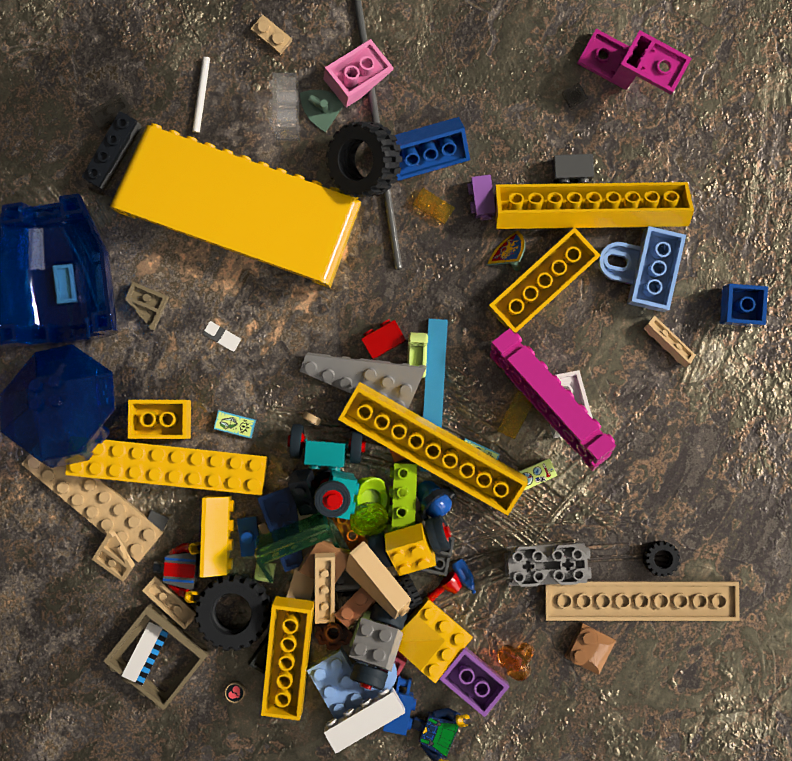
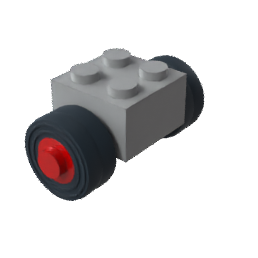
M375 603L370 620L361 618L349 654L350 658L368 664L367 666L355 663L350 679L360 683V687L369 690L372 687L379 690L384 689L388 674L376 669V667L392 671L403 636V632L400 630L404 627L407 614L404 616L399 615L394 620L379 604Z

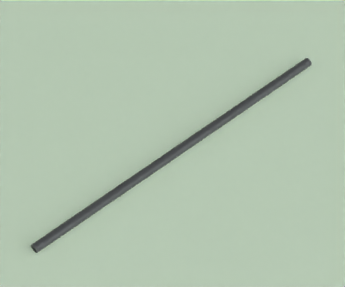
M354 0L360 44L362 45L368 41L362 1ZM374 86L368 92L372 122L380 124ZM389 189L384 191L383 195L395 270L402 269L391 190Z

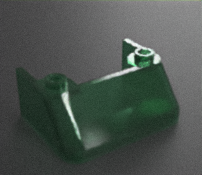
M319 512L270 533L259 535L254 540V556L257 564L271 583L273 578L268 565L269 562L330 538L335 547L340 548L329 518Z

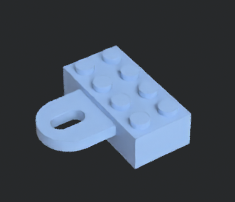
M648 226L643 230L640 246L623 242H614L606 246L601 251V256L598 259L599 269L606 278L631 285L627 304L666 312L670 310L686 235ZM608 256L622 257L626 260L627 264L623 268L610 265L607 260Z
M342 646L339 650H334L310 664L307 669L331 714L337 720L343 717V713L351 708L357 709L361 706V702L368 698L374 699L381 691L373 687L371 690L360 687V683L350 679L354 664L351 663ZM359 661L356 662V663H360V664H364V665H367V666H368V664H365V663H362V662H359ZM395 663L392 671L387 672L388 677L384 689H391L395 684L397 678Z

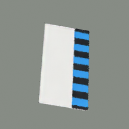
M149 622L122 677L143 686L169 633L162 627Z

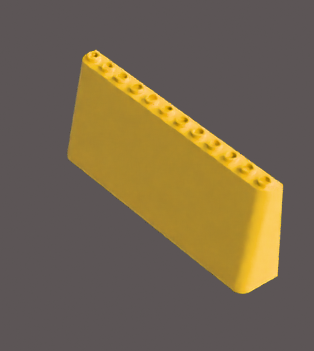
M151 123V125H146L110 204V208L119 214L133 219H142L312 280L313 283L331 289L361 206V201L358 200V197L340 193L341 190L335 187L328 189L323 187L322 183L312 180V182L306 181L303 176L294 174V176L286 174V170L276 167V170L269 168L267 163L258 161V163L252 162L251 158L245 155L235 156L228 149L218 150L215 148V145L208 142L204 144L199 143L194 137L187 136L185 138L179 136L180 133L174 130H162V127L157 124Z

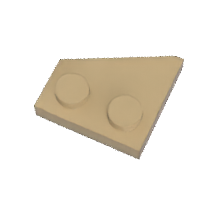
M114 530L108 532L92 558L93 561L122 582L128 577L135 566Z

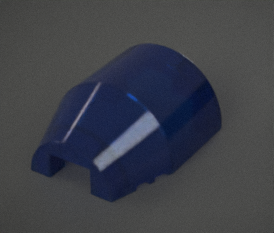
M76 193L59 196L58 203L30 206L22 202L2 205L0 214V346L66 344L101 339L117 334L118 328L110 254L81 195ZM73 264L78 302L57 304L52 266Z

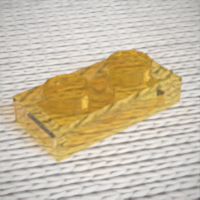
M422 188L413 202L415 207L444 225L455 207L425 188Z

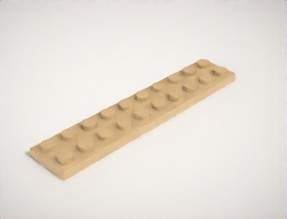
M587 581V583H578L576 585L548 584L545 585V620L740 621L739 582Z

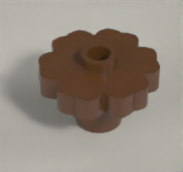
M336 618L335 622L315 624L317 629L315 638L320 645L326 644L328 650H339L341 644L348 645L353 637V632L351 631L353 626L348 630ZM331 628H336L338 631L332 632Z

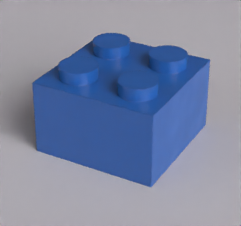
M727 284L723 286L720 324L749 327L766 325L768 286Z

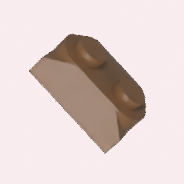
M581 622L564 657L574 664L580 665L599 675L616 640Z

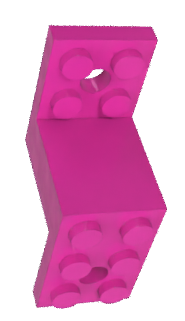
M595 29L577 64L626 91L637 76L671 95L692 58L639 30L631 45L628 46L608 34ZM605 51L608 54V58L601 59L598 56V52ZM666 63L669 66V71H661L659 64Z

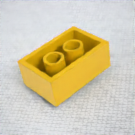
M128 400V439H191V400Z

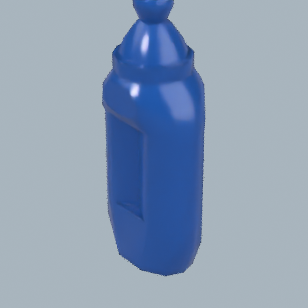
M463 559L454 562L452 569L459 577L461 584L471 590L472 594H475L474 576L467 563Z

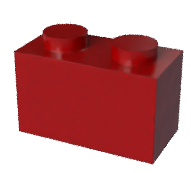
M388 319L380 324L381 328L374 331L371 329L363 334L364 338L361 340L373 360L406 341L395 320L391 322Z

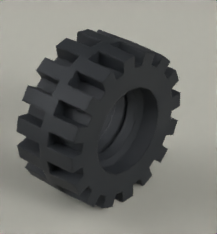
M654 541L644 550L643 562L646 568L657 576L666 577L667 575H672L673 571H677V566H680L679 559L681 558L678 554L679 551L668 542ZM658 551H666L669 555L668 563L665 566H657L654 562L655 554Z
M409 574L395 578L411 598L409 610L423 604Z

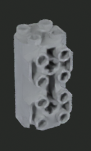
M583 542L505 546V550L508 551V553H504L505 575L509 576L510 579L506 580L508 586L576 585L578 583H587V579H591V567H588L587 559H590V548L586 547Z

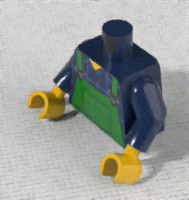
M441 708L428 712L425 720L414 717L411 728L420 731V745L432 761H449L443 759L448 756L458 728L468 726V724L463 722V718H470L468 714L460 715L459 712L450 708Z

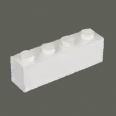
M393 687L381 690L374 699L368 698L361 702V706L357 709L351 708L343 713V717L338 720L334 718L326 723L324 734L335 754L405 713V707Z

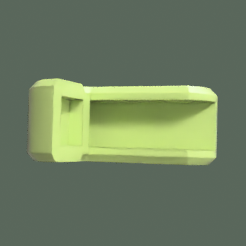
M410 332L408 334L407 364L426 366L427 333ZM426 369L422 378L426 377Z

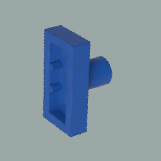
M257 516L237 518L241 557L261 555Z

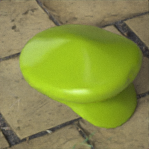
M371 476L357 480L359 491L358 495H354L356 514L362 519L365 518L357 509L363 505L374 504L381 507L385 515L390 505V497L384 481L378 477ZM368 505L365 506V507L367 508V512H368L370 515H372V514L368 511V509H369L370 507H369ZM377 510V511H374V512H373L374 514H373L371 517H373V516L376 515L375 512H379V513H381V512L378 511V510Z

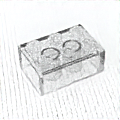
M272 73V79H269V90L273 99H269V109L273 118H269V128L277 141H299V82L296 73Z

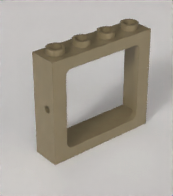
M151 603L103 662L107 664L106 666L109 670L117 672L122 676L128 664L122 658V655L151 619L192 651L195 657L166 692L162 691L147 678L143 686L127 678H121L125 683L136 687L140 695L147 696L152 700L151 702L156 708L165 710L211 650Z

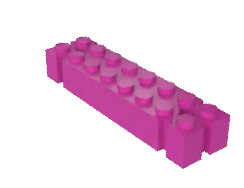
M509 328L492 341L490 358L499 368L501 367L505 371L507 377L593 471L611 456L612 451L616 447L615 440L610 434H603L600 430V423L587 414V409L582 404L576 402L572 392L561 385L560 379L548 371L547 365L542 360L539 361L535 357L532 348L523 346L520 335Z

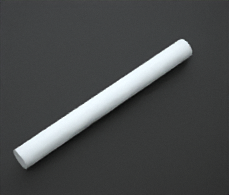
M208 57L202 58L192 128L194 133H200L210 58Z

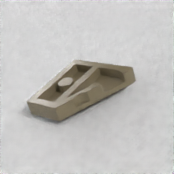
M132 281L125 300L135 309L136 313L146 322L148 327L155 331L169 297Z

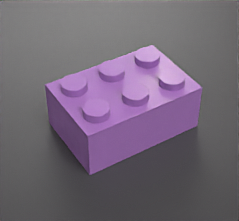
M467 647L461 651L440 677L444 684L484 717L510 687L502 676Z

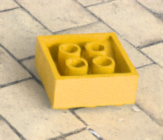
M425 597L422 600L423 604L417 606L405 621L403 629L400 630L403 632L398 651L436 684L473 637L430 599Z

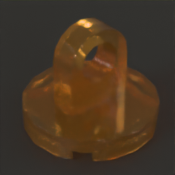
M526 642L521 643L517 648L504 645L497 652V658L501 667H506L510 677L517 681H524L531 675L529 662L534 656V647Z

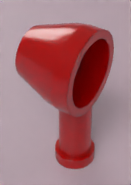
M455 572L447 574L446 578L442 579L440 585L427 594V597L433 602L445 590L452 594L457 593L462 588Z

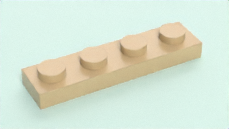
M315 553V624L335 622V553Z

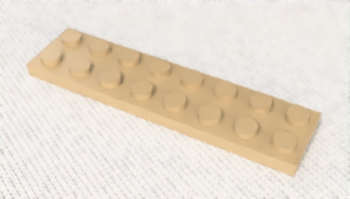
M45 435L21 465L106 536L109 531L114 530L128 554L139 563L164 534V531H161L150 522L143 513L102 479L65 475L68 451L50 435Z

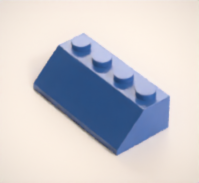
M459 117L395 135L397 138L396 144L400 145L401 148L399 155L402 156V162L399 164L401 171L400 174L396 175L398 181L470 160L465 127Z

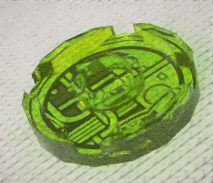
M376 502L362 503L355 507L354 514H350V526L360 536H364V534H369V536L378 534L388 524L386 509Z

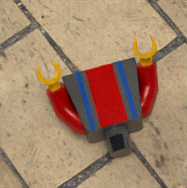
M201 542L182 543L172 548L170 553L165 555L164 562L155 561L153 565V573H163V583H166L168 588L177 595L185 598L187 603H196L197 601L193 599V595H199L198 591L191 590L197 587L200 556L197 546L201 545Z

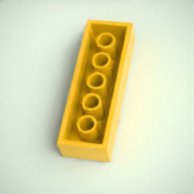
M574 227L487 308L507 330L510 328L513 332L517 333L601 255Z
M276 596L273 601L261 716L298 721L301 719L315 601Z

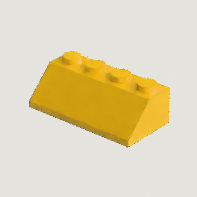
M208 495L202 498L200 577L227 575L233 568V558H230V551H233L234 540L231 539V531H234V520H231V512H234L235 501L232 500V496Z

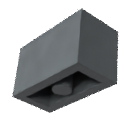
M593 154L555 155L552 159L553 182H558V184H569L573 181L589 183L594 177Z

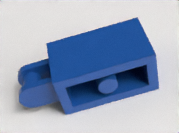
M398 676L396 688L394 689L405 707V713L384 725L383 731L406 736L407 730H411L413 718H410L411 710L415 711L417 700L414 699L413 692H410L412 678L404 679ZM400 686H403V687H407V688H406V691H405V690H400L399 687H400Z

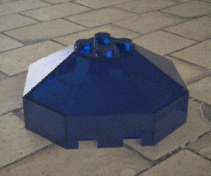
M73 344L35 352L0 394L1 433L50 468L88 461L92 457V451L97 444H102L110 434V430L103 424L116 409L113 372Z

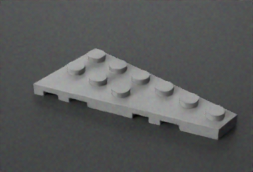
M308 352L300 372L350 394H353L358 383L361 382L408 409L427 366H413L407 363L395 364L390 363V361L363 358L351 359L345 356L333 357L327 354Z

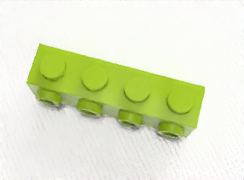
M394 463V467H390V478L394 479L393 486H389V497L393 498V505H389L388 517H392V525L388 524V533L415 525L417 464Z

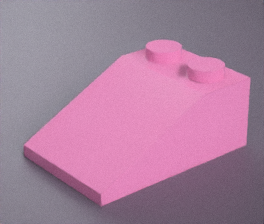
M370 39L326 66L323 79L343 105L348 107L361 99L393 71L394 68Z

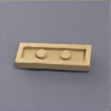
M654 315L645 325L644 329L649 336L653 337L664 350L674 357L676 362L686 368L691 364L696 354Z
M157 575L142 590L184 630L193 622L196 611L179 595L168 588L167 584L163 583V580Z

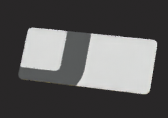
M212 321L208 323L203 332L204 335L233 352L241 341V338Z

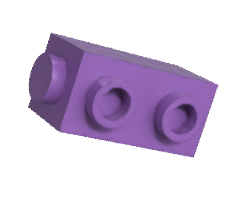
M491 175L471 177V181L468 183L469 195L472 194L473 202H470L471 213H475V218H480L482 221L492 219L491 216H494L496 211Z

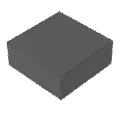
M151 510L147 519L161 531H164L169 517Z

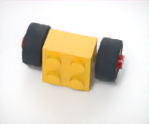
M439 515L425 521L426 531L422 523L389 533L381 532L369 536L368 546L385 567L394 566L398 575L402 576L436 566L435 553L451 549V531L449 526L446 525L444 518Z

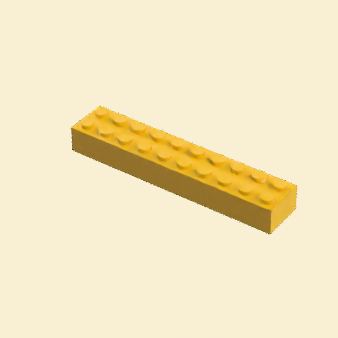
M688 182L499 184L495 186L496 229L683 227L690 225L694 212Z
M361 382L358 383L338 419L507 516L528 484L527 476Z
M70 436L65 475L263 495L268 457Z

